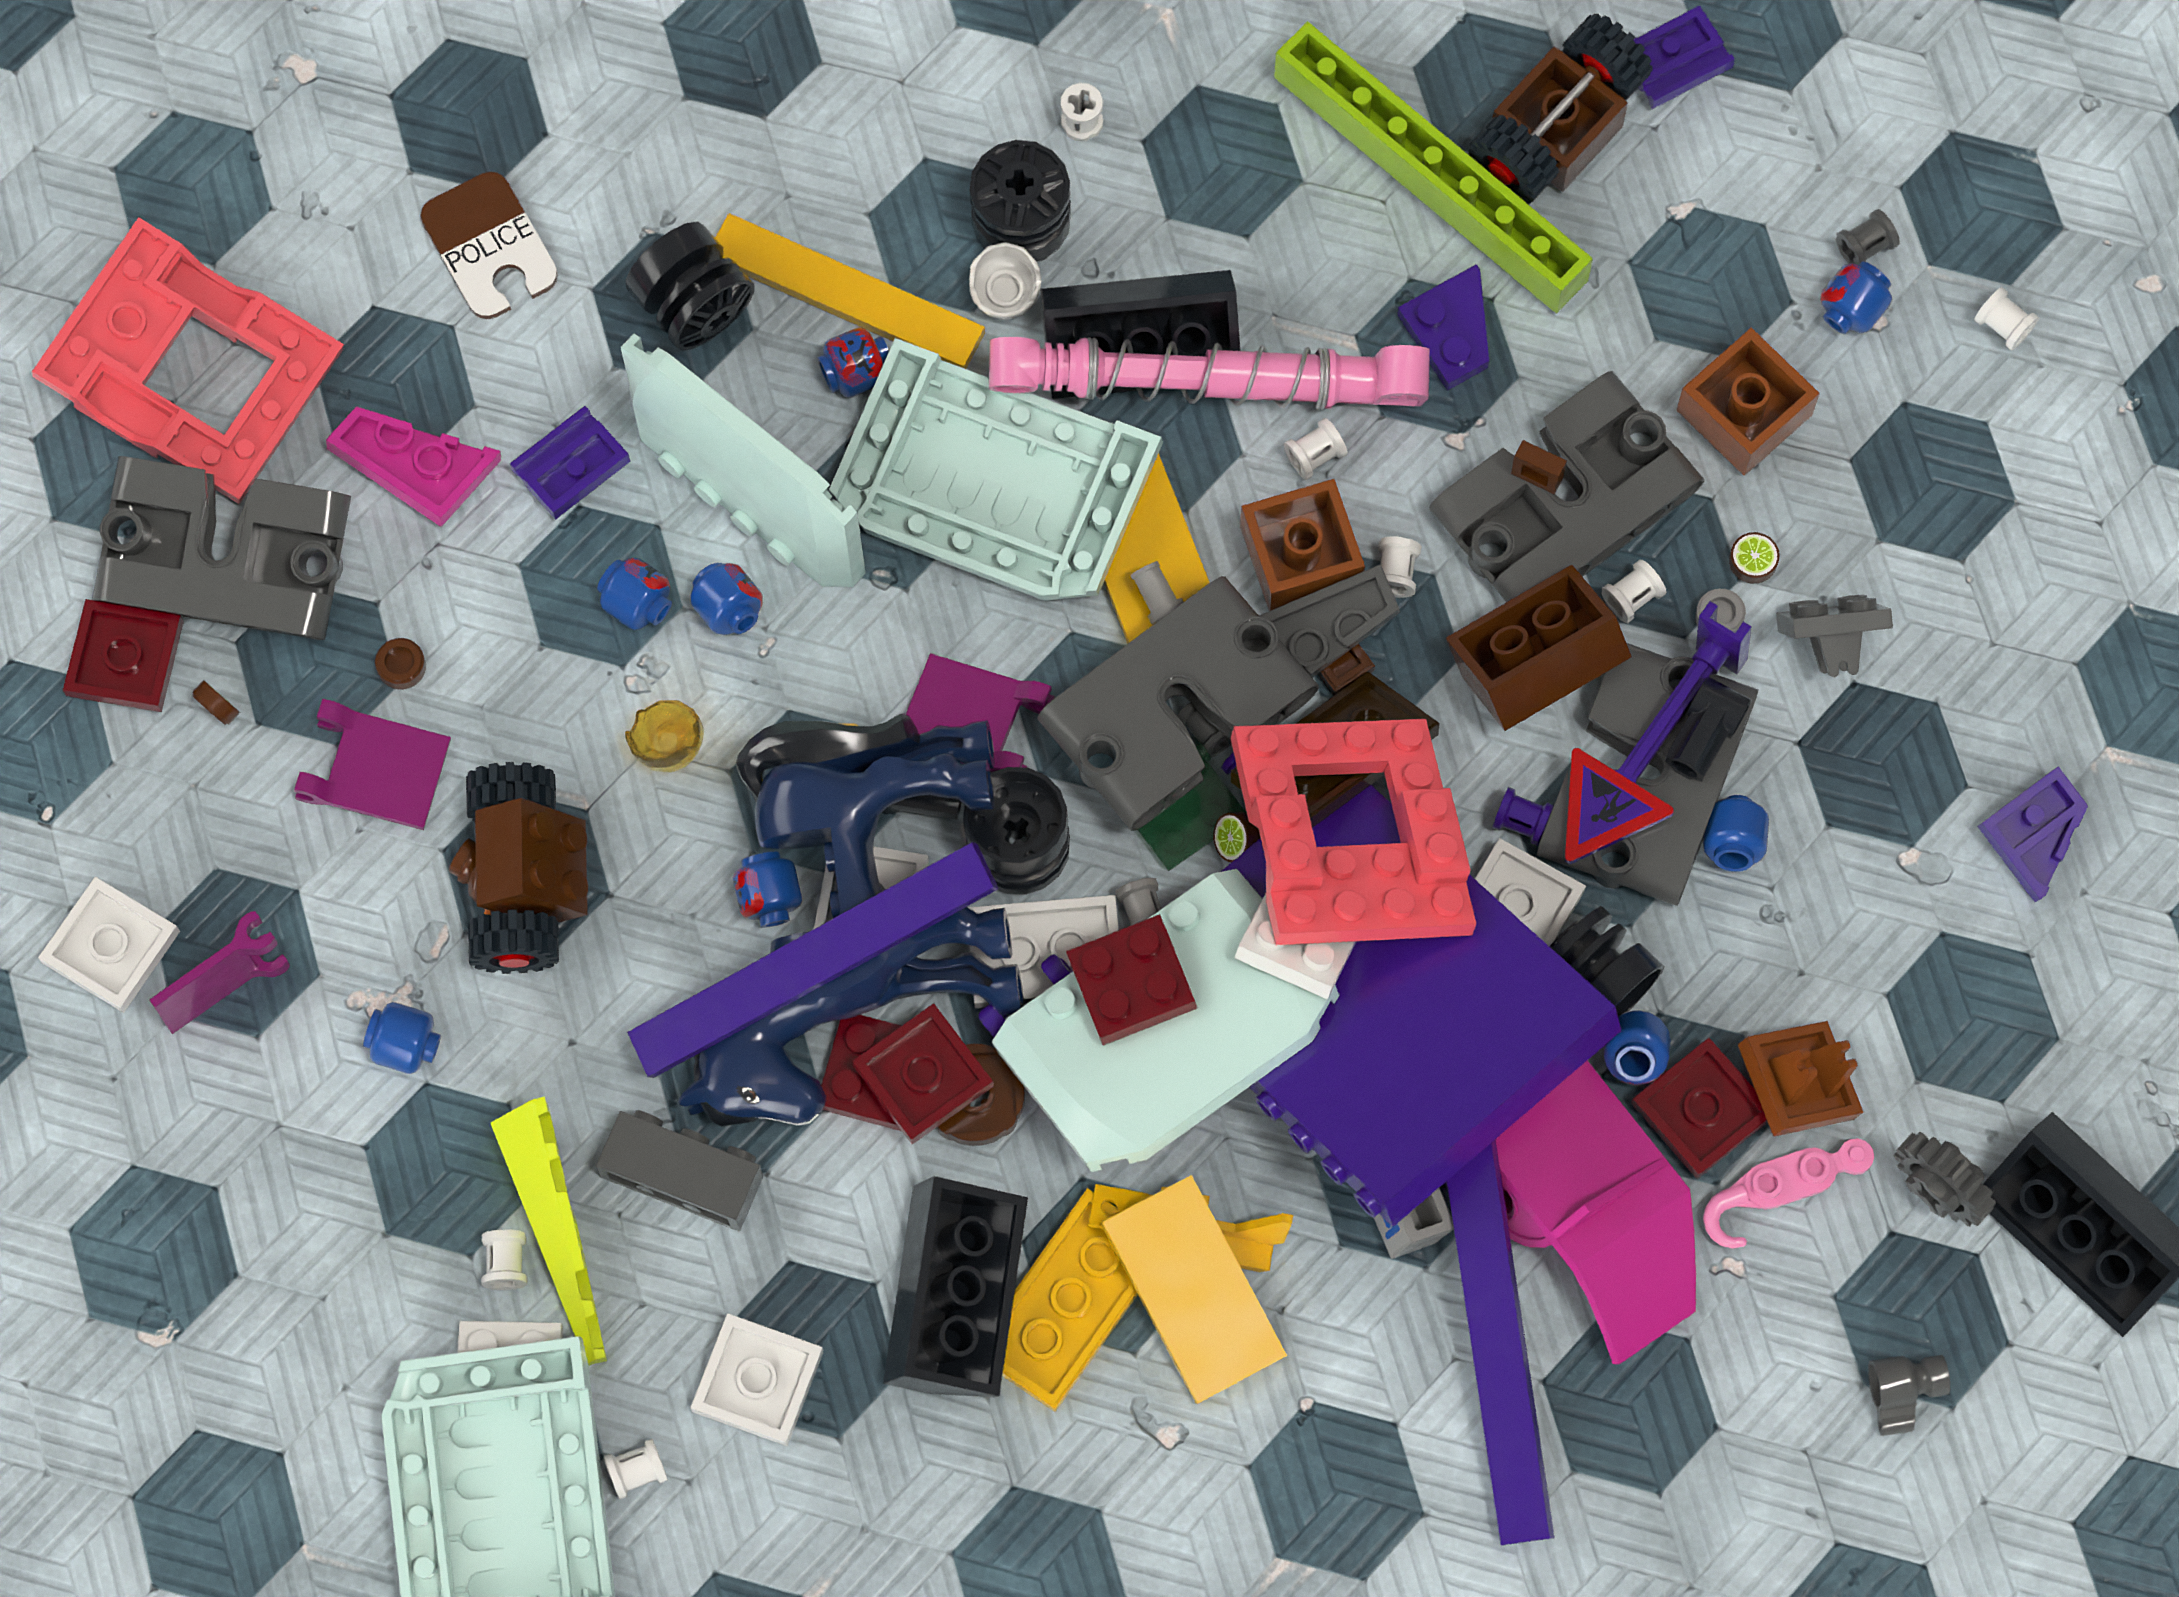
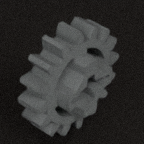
M1912 1132L1896 1149L1897 1152L1894 1154V1158L1900 1162L1897 1167L1909 1176L1905 1181L1906 1186L1910 1192L1921 1198L1936 1215L1945 1218L1949 1214L1952 1220L1957 1222L1960 1218L1966 1226L1970 1227L1972 1224L1978 1226L1994 1209L1996 1201L1990 1197L1993 1192L1981 1183L1985 1178L1983 1172L1978 1166L1971 1163L1954 1144L1945 1141L1941 1145L1935 1137L1929 1140L1922 1132H1919L1917 1135Z

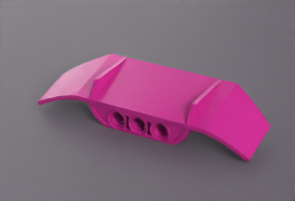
M1586 1061L1495 1140L1510 1239L1530 1248H1546L1550 1245L1555 1248L1574 1273L1590 1303L1604 1337L1612 1364H1621L1696 1312L1695 1235L1690 1188L1591 1064Z

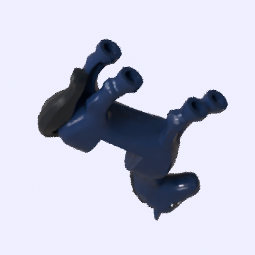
M905 713L898 714L887 722L875 726H848L827 721H784L766 727L752 737L740 751L736 760L739 775L756 801L755 825L759 846L770 849H798L824 846L827 869L829 872L835 873L838 891L830 892L833 918L882 892L873 852L874 836L879 814L889 805L910 797L935 795L959 799L971 811L994 808V791L990 768L995 766V757L988 720L975 721L959 727L937 725L932 730L919 734L911 717ZM772 768V770L763 779L762 776L764 774V771ZM965 907L695 1055L693 1073L695 1082L682 1093L678 1101L679 1105L689 1106L688 1111L690 1115L705 1111L709 1119L721 1127L750 1123L757 1119H770L798 1126L810 1124L819 1116L825 1106V1092L820 1081L797 1067L783 1047L788 1042L815 1027L835 1020L853 1018L878 1009L897 999L933 993H968L977 995L991 1004L1000 1015L1015 1013L1024 1006L1023 987L1017 964L992 968L974 952H962L954 957L939 960L917 957L935 946L945 943H962L976 946L991 959L1011 958L1012 940L1006 909H991L978 914ZM808 932L792 934L771 941L770 953Z

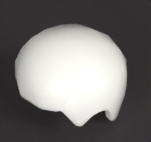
M1004 242L988 246L974 259L970 267L969 285L973 302L987 316L1002 320L1023 316L1037 302L1040 293L1041 274L1037 261L1024 247Z

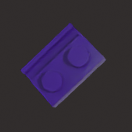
M1700 5L1633 40L1636 44L1641 43L1646 49L1643 54L1649 55L1652 61L1650 65L1653 66V71L1638 87L1649 99V105L1652 109L1733 68L1735 58L1723 46L1724 41Z
M584 406L512 461L510 466L512 472L516 476L518 475L528 490L556 520L630 463L631 460L627 451L601 422L593 417L590 410Z

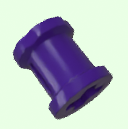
M1508 787L1492 828L1500 830L1502 827L1531 838V844L1538 846L1554 805L1547 802L1542 806L1517 796L1515 789Z

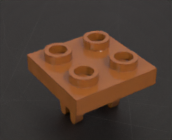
M1828 1021L1748 1036L1738 1044L1774 1137L1851 1121L1864 1113L1850 1079V1075L1857 1068L1858 1063L1856 1059L1846 1060L1845 1053L1850 1049V1043L1848 1040L1836 1042Z

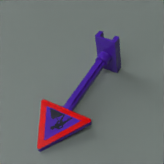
M1709 601L1698 619L1697 651L1692 657L1694 663L1618 770H1613L1580 748L1572 750L1565 862L1567 864H1573L1673 816L1674 809L1672 806L1637 785L1636 781L1694 700L1705 679L1708 676L1710 677L1711 674H1717L1722 666L1736 675L1740 672L1748 660L1752 626L1743 621L1736 633L1717 622L1718 605Z

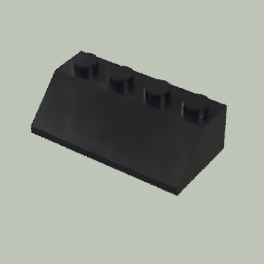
M1231 270L1040 289L1045 343H1051L1052 349H1055L1056 343H1063L1064 349L1067 350L1068 344H1075L1080 338L1088 339L1090 337L1091 339H1097L1098 346L1103 352L1120 353L1122 344L1126 339L1131 342L1133 353L1165 355L1171 341H1174L1176 344L1178 355L1205 356L1206 350H1213L1216 343L1221 345L1222 350L1240 351L1237 294ZM1050 385L1052 399L1077 397L1073 392L1066 391V385L1062 386L1061 391H1054V385ZM1109 386L1100 387L1098 389L1099 394H1106ZM1114 387L1111 393L1137 391V388ZM1141 388V389H1142V390H1148V389H1155V388Z
M2053 1112L2024 1137L1983 1183V1185L1992 1190L1993 1194L1990 1197L1996 1201L1994 1209L1989 1214L2122 1337L2133 1328L2179 1279V1227Z
M933 1176L913 1186L883 1384L928 1394L995 1398L1000 1396L1028 1197Z

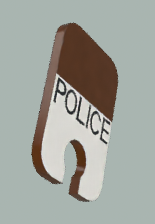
M497 172L482 173L430 199L421 209V219L426 232L475 316L481 319H493L511 310L505 295L494 288L496 275L504 269L515 268L525 275V285L532 299L548 292L557 282L558 273L555 263L503 175Z

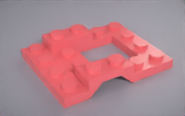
M138 217L32 371V376L74 402L75 409L156 459L160 455L175 465L204 469L206 473L214 474L215 490L240 504L255 479L259 476L342 353L344 344L264 294L238 287L205 267L180 242ZM191 317L201 321L234 343L239 339L274 361L225 435L145 386Z
M1426 719L1234 726L1230 739L1248 821L1259 828L1266 859V903L1276 945L1473 935L1476 920L1466 883L1471 870L1451 789L1443 788ZM1384 773L1401 843L1316 847L1305 794H1298L1294 776Z

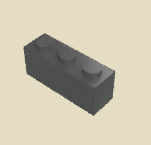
M636 1110L633 1116L620 1111L596 1165L600 1177L740 1232L763 1179L761 1167L755 1163L756 1157L747 1151L729 1146L726 1152L708 1145L710 1140L706 1136L690 1129L682 1128L679 1134L663 1128V1121L647 1112Z

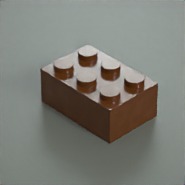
M1572 564L1446 637L1462 678L1504 731L1632 657L1616 616Z

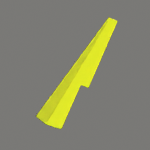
M545 1096L532 1099L490 1123L575 1337L580 1336L583 1339L588 1365L607 1361L577 1220L569 1200L550 1108Z

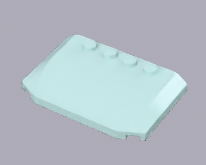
M633 334L621 346L641 441L659 455L658 461L670 474L676 478L683 474L695 484L694 490L706 503L712 507H716L718 504L723 506L732 514L730 516L732 522L748 536H752L754 533L759 535L769 543L767 549L778 561L786 566L792 562L821 586L853 587L864 576L866 572L857 511L850 504L845 509L835 499L830 501L832 495L827 490L830 484L817 471L669 353L660 348H657L653 353L650 351L644 352L641 337Z
M895 338L829 491L845 509L850 504L857 511L859 526L867 534L1044 601L1098 596L1163 441L1161 436L1116 420V423L1112 424L1031 393L992 391L989 389L988 377L941 360L940 355Z
M1237 869L1212 873L1151 916L1161 915L1198 1009L1103 1046L1073 971L1009 1016L992 1041L998 1054L1091 1172L1102 1170L1100 1164L1128 1159L1129 1163L1147 1160L1313 1042L1321 1028L1319 1021L1330 1001L1335 1004L1339 997L1336 986H1334L1327 1000L1234 958L1238 946L1262 901V898Z
M577 1336L401 1361L397 1371L399 1375L390 1399H387L381 1415L401 1597H615L589 1365L582 1337Z

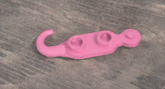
M1856 1138L1844 1142L1836 1153H1828L1823 1149L1815 1147L1806 1148L1758 1164L1751 1168L1730 1188L1722 1190L1711 1197L1705 1206L1703 1215L1705 1230L1714 1242L1723 1247H1744L1747 1244L1746 1238L1731 1237L1722 1231L1719 1219L1724 1211L1734 1207L1774 1209L1822 1193L1829 1189L1836 1175L1841 1172L1859 1175L1868 1171L1874 1160L1873 1149L1866 1141Z

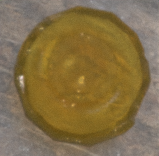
M659 700L645 709L637 710L635 722L631 730L625 731V739L637 761L655 772L666 773L678 771L689 765L699 753L704 737V727L695 710L679 700Z

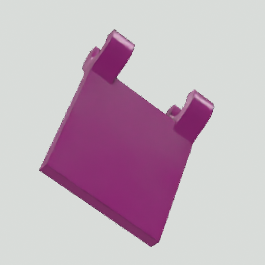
M930 653L906 715L911 717L919 734L930 731L937 725L959 727L975 721L988 720L995 757V766L990 768V772L1006 767L1028 768L1027 765L1023 764L1024 756L1010 751H1002L1021 705L1040 714L1042 709L1055 696L1050 695L1052 687L1045 683L1016 680Z
M322 699L317 714V719L319 720L318 727L328 731L343 732L328 781L310 773L299 772L294 792H296L295 799L309 804L331 805L424 830L451 737L360 713L335 701Z
M256 911L249 912L240 919L231 943L149 999L172 1034L254 977H277L288 970L290 964L283 954L272 962L263 961V955L271 952L278 944L271 932L261 935L256 940L250 938L251 931L263 923Z

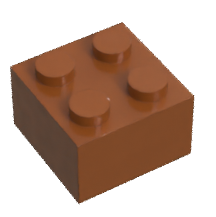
M1751 327L1682 388L1676 411L1745 476L1813 415L1820 393Z
M1335 479L1241 506L1240 528L1269 611L1364 572L1365 564Z

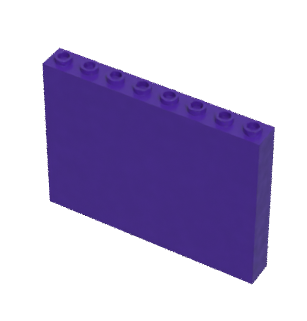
M1372 785L1312 828L1316 847L1401 843L1392 804ZM1260 838L1222 871L1237 869L1263 899L1266 893V859ZM1470 874L1466 883L1476 920V927L1472 936L1356 941L1335 984L1339 997L1335 1004L1330 1001L1319 1021L1321 1028L1313 1042L1249 1087L1257 1095L1255 1101L1272 1121H1276L1280 1117L1290 1127L1288 1133L1300 1149L1305 1153L1313 1149L1323 1159L1321 1165L1334 1182L1342 1185L1346 1181L1356 1191L1354 1197L1363 1210L1372 1218L1380 1214L1392 1227L1622 1031L1616 1007Z

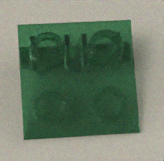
M1198 744L1196 748L1205 764V769L1201 771L1204 781L1137 830L1168 871L1214 841L1213 831L1220 816L1225 813L1246 812L1208 763L1211 757L1202 744Z

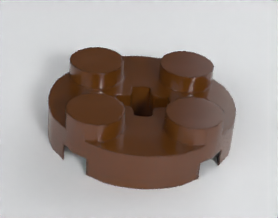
M965 1044L993 1080L994 1087L988 1090L989 1097L988 1099L981 1100L980 1106L971 1107L969 1104L936 1128L940 1135L947 1140H953L968 1146L987 1145L998 1141L1004 1136H1008L1014 1131L1024 1109L1025 1088L995 1048L984 1044Z

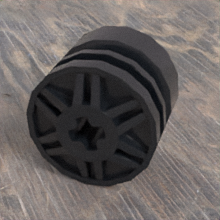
M1012 140L998 144L980 157L971 174L970 203L972 206V226L977 241L981 246L986 249L988 246L995 244L1011 243L1024 247L1037 262L1045 260L1060 249L1069 233L1071 219L1070 179L1062 160L1053 150L1035 141ZM1016 190H1024L1025 195H1016Z
M698 221L685 223L656 240L641 254L631 267L626 278V289L646 312L657 314V326L662 331L668 333V339L676 348L682 351L701 346L724 331L740 316L754 294V283L746 274L740 272V267L734 260L730 258L723 259L722 245Z
M1006 767L991 772L994 808L971 811L964 805L963 827L966 845L971 842L978 844L999 888L998 891L1005 894H1028L1044 889L1060 876L1069 859L1070 834L1068 812L1061 790L1048 776L1030 768ZM1023 836L1027 837V841H1026V842H1024V841H1022V840H1020V839H1021ZM1013 838L1016 841H1014V843L1011 844L1009 842V839Z
M1600 906L1581 920L1570 925L1549 947L1616 1007L1617 1015L1620 1016L1625 1012H1629L1641 1000L1662 974L1665 966L1641 943H1637L1619 954L1616 949L1621 944L1627 929L1621 924H1617L1603 934L1613 916L1604 907Z

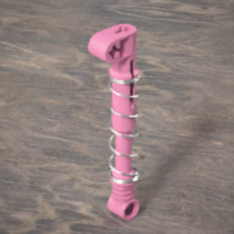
M999 337L990 340L989 389L1002 393H1030L1037 391L1038 384H1042V390L1049 391L1050 385H1054V391H1061L1062 386L1066 385V391L1073 392L1078 398H1086L1087 400L1090 398L1093 400L1096 395L1099 400H1105L1111 394L1114 387H1136L1139 395L1145 402H1150L1156 396L1159 389H1181L1184 397L1190 404H1195L1204 393V397L1229 398L1235 406H1240L1246 399L1274 400L1281 408H1285L1291 401L1313 402L1316 409L1331 408L1336 403L1421 407L1429 399L1430 350L1421 346L1395 345L1382 348L1374 357L1340 356L1334 349H1322L1320 347L1316 350L1315 354L1311 353L1309 347L1304 349L1303 354L1271 353L1266 351L1264 345H1261L1258 351L1255 352L1222 350L1221 345L1216 343L1213 350H1206L1205 356L1178 355L1174 341L1169 343L1166 354L1160 355L1133 353L1131 342L1128 339L1123 342L1120 353L1103 352L1098 346L1097 339H1091L1090 337L1088 339L1080 338L1075 344H1068L1067 350L1064 349L1063 343H1056L1055 349H1052L1051 343H1044L1043 348H1040L1039 342L1034 339ZM1109 386L1105 395L1099 394L1098 389L1100 387ZM1141 388L1155 389L1150 397H1145ZM1186 390L1200 391L1195 399H1190Z

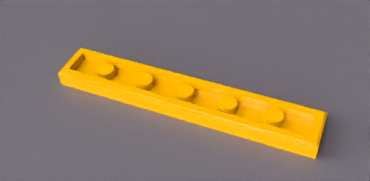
M728 213L715 237L723 247V259L730 258L739 265L740 272L748 277L891 341L897 338L940 355L941 360L967 369L985 335V327L731 213Z

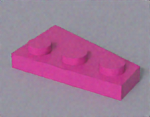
M357 406L326 439L327 450L440 527L445 524L501 461V451L486 446L481 450L461 444L459 438L442 433L441 437L422 432L413 429L412 423Z

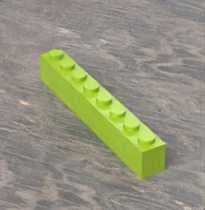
M1307 21L1276 52L1274 78L1556 314L1588 282L1593 261L1590 255Z

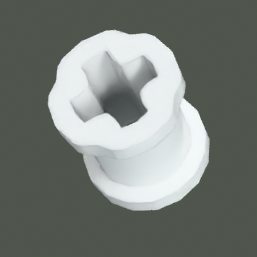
M1088 83L1073 84L1061 96V126L1065 130L1066 135L1075 141H1088L1090 138L1098 136L1102 130L1103 116L1101 112L1103 99L1096 87ZM1085 95L1088 96V101H1085ZM1075 124H1079V130L1076 129Z
M2001 287L1985 302L1974 320L1980 325L1984 323L1989 325L2007 340L2006 346L2010 350H2014L2033 330L2039 317L2035 313L2028 315L2007 298L2008 291Z
M1327 418L1320 420L1317 429L1297 441L1289 439L1284 442L1287 457L1298 474L1305 480L1313 476L1314 469L1334 457L1342 459L1348 453L1341 435Z
M1388 536L1382 538L1378 545V551L1382 554L1380 564L1394 597H1411L1415 594L1416 584L1412 581L1415 558H1418L1421 554L1422 546L1412 539Z
M1641 559L1634 563V570L1615 585L1607 584L1602 588L1601 593L1608 607L1624 623H1629L1633 620L1634 612L1652 598L1660 599L1667 593L1666 587L1656 571Z
M492 1230L483 1233L482 1243L483 1246H486L487 1274L482 1276L481 1285L492 1290H514L525 1287L527 1285V1276L522 1273V1246L526 1244L525 1232L519 1230Z
M653 1439L645 1441L643 1447L615 1457L611 1453L604 1456L619 1499L627 1497V1492L656 1480L659 1483L668 1480Z

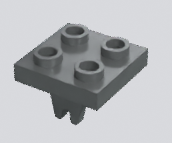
M1867 595L1838 597V606L1828 607L1827 603H1819L1818 600L1796 601L1789 603L1790 611L1776 613L1778 632L1794 639L1809 637L1819 671L1828 673L1831 677H1837L1839 669L1847 671L1851 675L1858 673L1863 631L1893 628L1891 608L1877 604L1876 598H1867Z

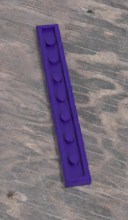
M971 842L628 1031L629 1038L647 1077L655 1078L998 890L999 888L978 844Z
M1494 1140L1447 1180L1498 1531L1502 1546L1552 1539L1555 1536L1496 1140Z

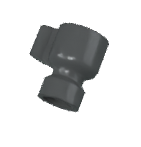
M1943 1355L1924 1357L1919 1364L1912 1363L1905 1356L1871 1360L1868 1364L1870 1391L1877 1409L1878 1428L1881 1436L1912 1432L1914 1430L1916 1401L1920 1394H1926L1930 1398L1950 1394L1949 1370Z

